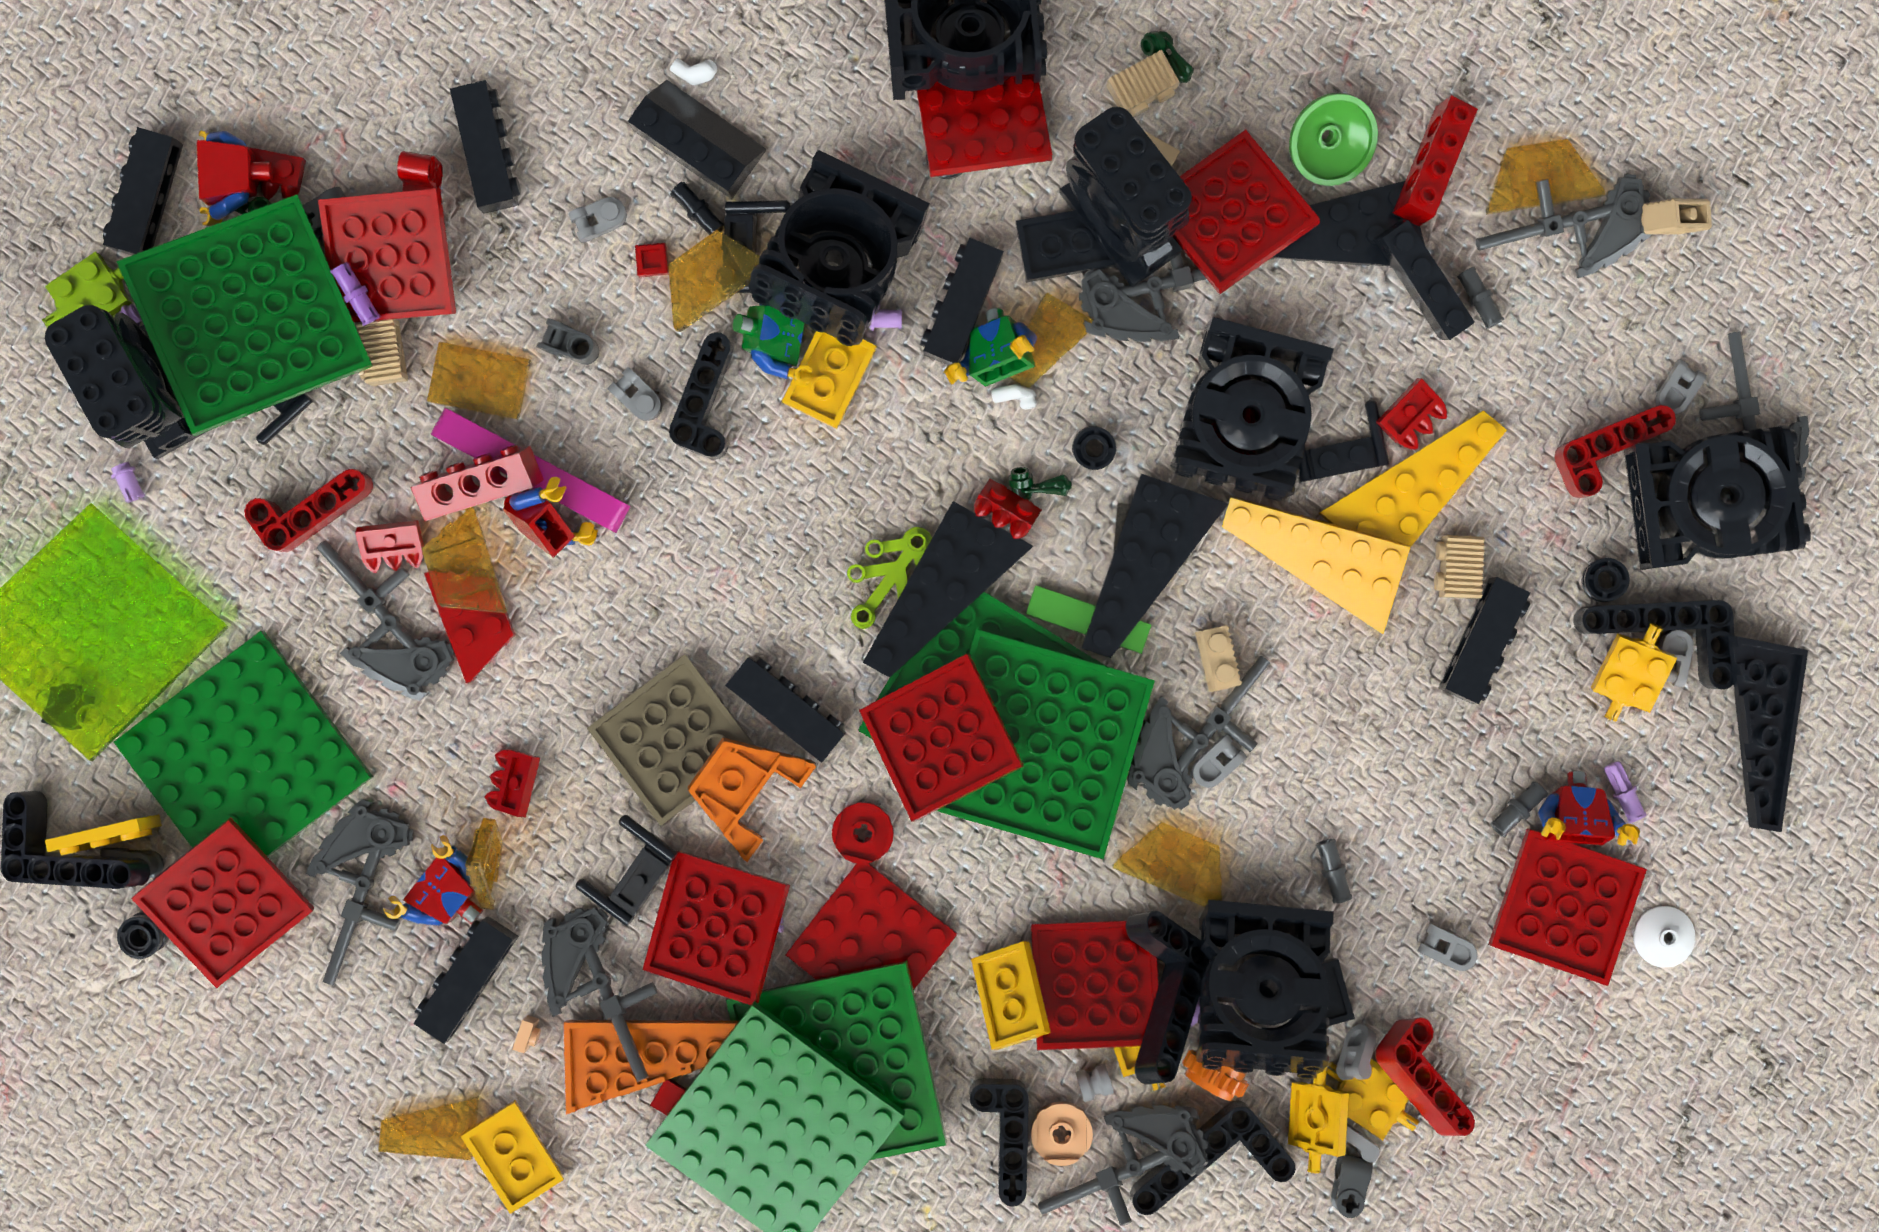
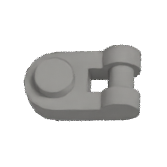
M607 197L585 207L576 208L570 211L568 215L571 222L575 223L578 228L577 236L579 241L584 243L621 227L626 221L627 211L620 200ZM595 216L598 224L590 226L587 219Z
M1679 359L1671 368L1667 379L1656 395V406H1668L1674 411L1675 415L1684 412L1705 381L1706 375L1699 370L1694 372L1688 368V363ZM1680 378L1688 382L1686 388L1678 384Z
M627 367L622 372L624 376L616 384L613 382L607 389L639 419L644 421L654 420L661 413V399L639 376ZM634 384L639 390L630 398L624 392Z
M1682 630L1666 632L1661 637L1658 646L1659 649L1674 654L1677 657L1676 669L1671 670L1666 681L1672 682L1673 686L1684 687L1687 682L1694 643L1691 636Z
M1227 734L1222 736L1194 763L1192 775L1199 785L1207 788L1218 785L1247 758L1242 750L1238 751L1231 744L1233 740ZM1221 752L1229 759L1224 765L1216 758Z
M1433 924L1429 925L1426 931L1429 934L1425 943L1420 944L1418 952L1459 971L1469 970L1475 965L1478 956L1474 945ZM1440 939L1448 942L1443 953L1435 950Z
M1364 1024L1354 1026L1345 1038L1336 1067L1337 1075L1342 1080H1351L1354 1077L1356 1079H1368L1371 1076L1372 1068L1370 1061L1376 1046L1377 1037L1376 1033Z
M1347 1124L1346 1142L1348 1141L1354 1145L1356 1151L1365 1161H1376L1379 1157L1378 1147L1367 1136Z

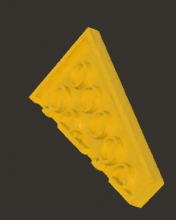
M1481 411L1318 514L1331 524L1407 544L1411 547L1507 429L1485 411Z
M1230 496L1222 524L1223 528L1380 633H1384L1410 551V545Z

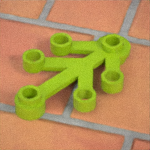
M913 527L905 532L902 539L883 542L873 539L867 542L865 551L871 558H879L883 553L903 551L895 562L863 567L854 564L848 568L847 576L853 583H860L866 578L885 576L866 603L858 605L852 610L851 620L856 627L867 629L874 624L876 619L875 610L895 583L898 598L900 597L908 582L907 566L913 558L915 567L917 566L932 539L926 529ZM918 536L923 539V545L920 548L912 546L911 541L914 537ZM873 543L880 546V552L876 555L869 552V546ZM854 568L862 570L860 579L855 580L851 577V571ZM860 611L868 612L869 619L866 622H860L857 619Z

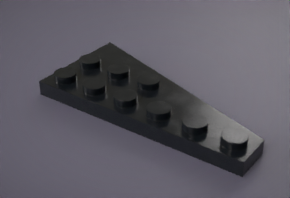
M1405 181L1309 205L1320 218V224L1271 259H1292L1303 262L1306 260L1321 261L1322 263L1361 266H1390L1392 268L1377 246L1374 238L1398 221L1405 220L1393 213ZM1410 222V224L1412 225V227L1424 243L1420 226H1417Z
M1141 474L1081 648L1112 658L1229 503Z
M953 501L863 663L890 678L1034 546L1020 538L1014 539L1010 532L994 527L992 522L983 517L976 516L974 512Z
M1728 636L1749 827L1782 832L1808 650L1738 636Z

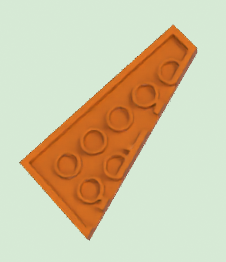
M566 1020L564 1022L566 1115L703 1068L739 1021L625 1020L648 1074V1078L637 1082L612 1020Z

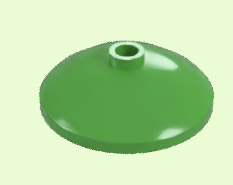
M1330 93L1313 100L1300 112L1290 133V156L1298 172L1309 181L1324 186L1343 184L1355 178L1365 169L1376 150L1378 126L1375 116L1366 103L1350 94ZM1326 130H1329L1328 137L1326 139H1322L1323 133Z

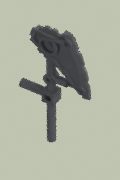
M1624 174L1623 178L1617 179L1616 184L1613 185V190H1608L1606 193L1607 200L1603 201V206L1584 211H1572L1568 215L1561 216V214H1555L1548 179L1536 181L1542 218L1537 219L1538 223L1477 238L1476 247L1480 251L1537 235L1548 237L1563 233V228L1574 226L1576 242L1580 245L1582 256L1579 260L1580 268L1575 269L1577 278H1581L1597 272L1602 266L1605 268L1617 262L1622 254L1626 256L1636 249L1640 241L1643 243L1652 235L1645 234L1641 222L1642 206L1645 203H1650L1649 197L1651 196L1648 190L1643 189L1642 179H1636V175ZM1604 218L1593 241L1586 248L1588 240L1585 224Z
M1181 254L1171 260L1173 270L1170 276L1162 278L1153 276L1148 281L1138 283L1134 287L1119 283V278L1114 275L1109 277L1107 273H1103L1100 269L1096 271L1092 269L1084 274V278L1081 281L1083 292L1079 293V301L1082 302L1081 308L1083 312H1088V317L1092 318V323L1085 320L1083 322L1086 333L1105 338L1108 335L1114 340L1129 341L1128 338L1136 342H1151V339L1157 341L1179 339L1178 329L1172 330L1171 324L1166 321L1163 310L1165 305L1161 290L1172 287L1174 292L1189 289L1194 282L1206 280V277L1199 269L1190 271L1189 266L1184 267ZM1147 293L1151 294L1155 311H1158L1159 317L1148 312L1131 300L1130 297Z
M1741 331L1729 333L1728 339L1739 400L1733 401V404L1700 409V419L1706 421L1736 416V419L1742 418L1744 430H1756L1755 415L1760 414L1758 397H1751ZM1808 416L1797 417V422L1791 423L1789 426L1790 430H1795L1798 444L1797 448L1794 449L1795 461L1800 462L1802 469V478L1798 480L1799 486L1805 478L1806 467H1803L1809 453V444H1806L1809 436ZM1749 461V466L1755 469L1763 480L1766 499L1763 509L1767 511L1770 502L1768 481L1759 467ZM1731 491L1732 495H1730V498L1733 501L1734 494Z
M326 540L321 542L317 549L360 596L357 599L359 604L368 614L375 613L381 620V624L369 634V638L359 647L354 646L352 649L346 647L340 654L351 665L365 669L361 672L370 679L383 681L381 683L382 686L392 691H403L402 695L421 701L429 694L422 691V686H428L429 683L434 685L440 682V677L444 678L447 675L448 671L446 668L454 660L453 654L455 653L452 645L447 644L446 640L439 641L435 639L432 641L431 637H423L422 640L418 638L413 639L400 624L399 617L392 615L384 606L387 602L384 598L410 575L409 572L401 566L377 589H369ZM391 631L406 649H374L367 647L373 642L376 643L386 633Z
M1260 656L1242 678V684L1236 686L1220 707L1215 706L1206 717L1205 721L1207 723L1199 733L1185 722L1182 723L1171 714V710L1166 706L1168 701L1161 696L1151 710L1150 722L1148 723L1146 720L1140 732L1141 744L1137 741L1133 755L1134 765L1131 764L1128 784L1137 790V782L1144 783L1143 788L1147 789V797L1154 799L1155 804L1160 806L1166 804V807L1182 810L1189 805L1188 801L1192 799L1190 795L1191 789L1189 788V785L1192 783V777L1188 775L1189 770L1187 767L1201 749L1207 747L1209 739L1216 731L1221 732L1223 730L1251 752L1258 743L1230 721L1232 717L1229 714L1268 667L1270 662L1263 656ZM1172 723L1178 727L1177 730L1192 741L1178 760L1172 737Z
M365 799L359 801L347 812L351 815L337 822L332 829L335 832L325 837L319 849L323 850L313 857L306 872L307 875L316 877L317 874L329 873L339 877V880L353 884L356 887L353 898L347 899L341 917L345 918L322 981L329 985H334L356 923L365 920L396 931L400 924L399 919H391L385 914L368 909L369 904L364 903L368 890L374 885L373 876L380 858H384L385 855L391 857L397 854V849L401 850L403 846L410 845V840H413V829H410V824L405 823L404 819L400 820V815L395 811L390 813L389 809H380L379 812L377 810L371 812L369 806L375 802ZM369 853L361 876L346 870L339 871L334 869L349 860Z
M582 908L575 909L574 913L569 912L564 916L565 920L560 922V926L555 927L556 918L550 919L544 923L542 943H545L541 956L542 967L545 966L543 973L545 990L548 989L547 1002L552 1017L562 1014L561 1008L565 1007L569 1000L579 995L583 997L599 989L603 999L599 1004L605 1019L612 1020L637 1082L648 1078L623 1014L627 1013L626 1008L657 994L656 986L652 982L625 996L614 995L610 986L611 978L605 974L597 954L600 950L599 946L604 945L606 940L604 933L607 932L606 928L610 924L607 921L609 916L602 909L592 908L583 911ZM586 959L592 972L593 980L577 987V990L571 993L574 982Z
M1154 1105L1153 1110L1140 1106L1131 1108L1132 1112L1117 1111L1104 1116L1106 1125H1112L1113 1129L1119 1132L1123 1143L1121 1147L1128 1163L1118 1169L1111 1166L1095 1173L1097 1178L1039 1202L1038 1207L1041 1214H1046L1102 1190L1108 1192L1120 1226L1131 1223L1130 1215L1119 1189L1123 1185L1122 1180L1132 1176H1141L1144 1171L1162 1163L1166 1166L1170 1165L1171 1170L1175 1172L1182 1170V1173H1188L1190 1176L1195 1174L1199 1176L1206 1170L1205 1166L1209 1163L1207 1153L1205 1152L1208 1148V1141L1204 1140L1205 1134L1201 1129L1197 1130L1196 1125L1192 1124L1193 1118L1200 1119L1196 1108L1175 1106V1110L1167 1105ZM1126 1134L1134 1136L1160 1151L1138 1160L1132 1143L1128 1142Z

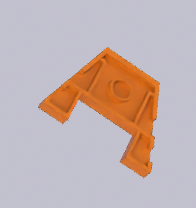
M723 737L687 788L710 819L723 832L726 839L739 852L742 859L748 862L762 843L763 838L739 822L743 814L774 772L801 788L816 768V763L809 759Z

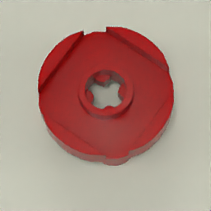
M858 802L847 806L838 814L832 828V839L836 849L846 860L856 864H869L880 859L888 852L894 836L893 825L889 815L881 807L869 802ZM862 824L868 825L867 830L872 832V836L866 837L864 842L859 841V836L854 834V829L861 828Z

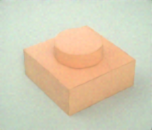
M527 1015L522 1020L512 1050L525 1053L530 1046H536L541 1033V1029L537 1028L538 1018Z

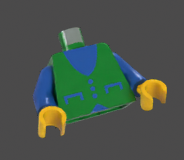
M761 304L759 306H750L747 316L742 314L735 316L733 330L744 334L742 341L743 350L751 353V358L764 373L784 379L792 377L799 386L809 384V381L800 379L798 373L804 371L812 374L813 370L811 367L801 365L797 369L792 368L798 365L804 322L798 319H790L779 310L769 305Z
M992 308L986 312L987 323L971 331L970 343L963 360L960 363L949 365L944 370V373L951 385L958 379L961 382L967 381V376L970 375L986 387L1035 367L1031 352L1035 350L1033 346L1037 341L1036 334L1024 323L1016 322L1010 316H1004L1002 309Z

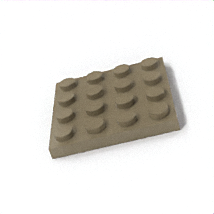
M687 654L681 656L587 728L660 826L664 825L695 801L687 787L723 737L755 745Z

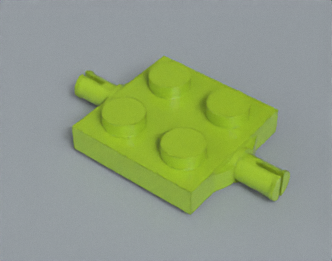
M94 252L45 285L54 299L57 309L42 319L46 327L48 328L53 322L86 305H94L114 315L122 310V306L132 304L124 291L122 283L124 278L119 267L115 270L111 269L99 253Z

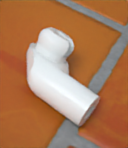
M677 58L673 62L670 71L687 83L696 86L712 80L717 72V65L712 60H705L690 66Z
M1018 384L993 388L991 391L994 403L1016 399L1020 400V407L1024 410L1035 408L1037 405L1035 391Z

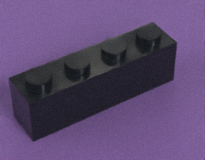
M486 80L450 88L477 208L485 214L519 206L517 196L521 195V188L517 177H512L510 167L515 165L510 147H505L503 137L508 136L504 119H499L497 107H501L496 88L492 89Z
M137 127L135 135L129 141L130 154L127 164L123 165L120 172L121 184L119 191L112 199L111 208L113 212L110 222L105 225L103 230L104 246L128 255H134L154 247L183 148L181 142L171 136Z
M1409 220L1398 221L1374 238L1377 246L1439 340H1451L1475 323Z
M970 237L967 245H960L954 260L959 262L955 274L949 272L943 289L947 290L944 301H937L931 316L936 319L932 330L926 328L920 343L924 347V356L946 365L960 363L970 339L971 331L974 329L1003 258L1004 251Z
M1499 577L1488 579L1482 592V598L1479 599L1438 689L1470 704H1479L1481 700L1484 701L1487 698L1492 686L1489 684L1493 673H1497L1502 667L1504 656L1501 655L1506 645H1511L1517 634V629L1514 627L1519 617H1524L1530 606V601L1527 599L1531 592Z
M758 656L755 660L752 657H748L725 686L821 763L824 762L846 734L842 730L844 724L831 713L826 717L819 712L818 708L821 705L807 694L802 698L793 690L797 686L782 675L778 679L769 671L773 667Z
M489 916L482 919L481 922L476 920L466 934L470 937L464 947L459 945L449 959L453 963L447 973L442 971L432 985L436 990L430 999L425 997L415 1011L419 1016L413 1024L443 1044L453 1037L519 937Z

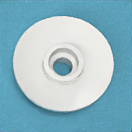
M1656 906L1645 911L1637 920L1633 931V941L1638 954L1646 962L1658 967H1673L1682 963L1691 954L1695 944V930L1688 916L1679 909L1670 906ZM1670 932L1672 934V941L1665 943L1664 935Z

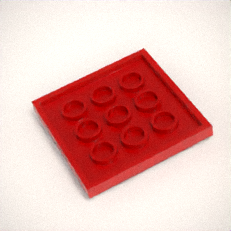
M1032 74L1022 75V84H1015L1014 76H1011L1004 81V85H997L979 91L956 90L938 82L930 89L916 90L930 177L1052 161L1053 154L1040 84L1033 82Z
M1246 129L1180 176L1189 188L1192 200L1189 207V222L1185 227L1176 232L1173 238L1219 295L1320 224V218Z
M440 188L318 200L326 261L329 268L333 270L346 262L350 264L349 266L361 286H366L368 290L366 294L381 316L377 320L456 314ZM335 279L336 284L340 290V293L342 297H344L345 294L341 289L340 285L338 284L337 280ZM344 300L353 322H361L350 302L346 303Z
M970 654L959 657L859 710L911 822H915L1024 766Z
M231 817L136 892L131 898L216 988L314 910V906Z
M1527 828L1488 945L1608 986L1647 869L1572 843L1546 841V837L1542 836L1540 832Z
M676 851L678 854L671 862L642 970L748 1005H752L754 1001L758 1004L790 884L686 852Z
M870 863L856 864L790 947L785 956L815 979L907 961L914 990L958 933Z
M1126 921L1032 924V956L1051 1032L1036 1037L1037 1051L1140 1047L1159 987L1157 957L1128 937Z

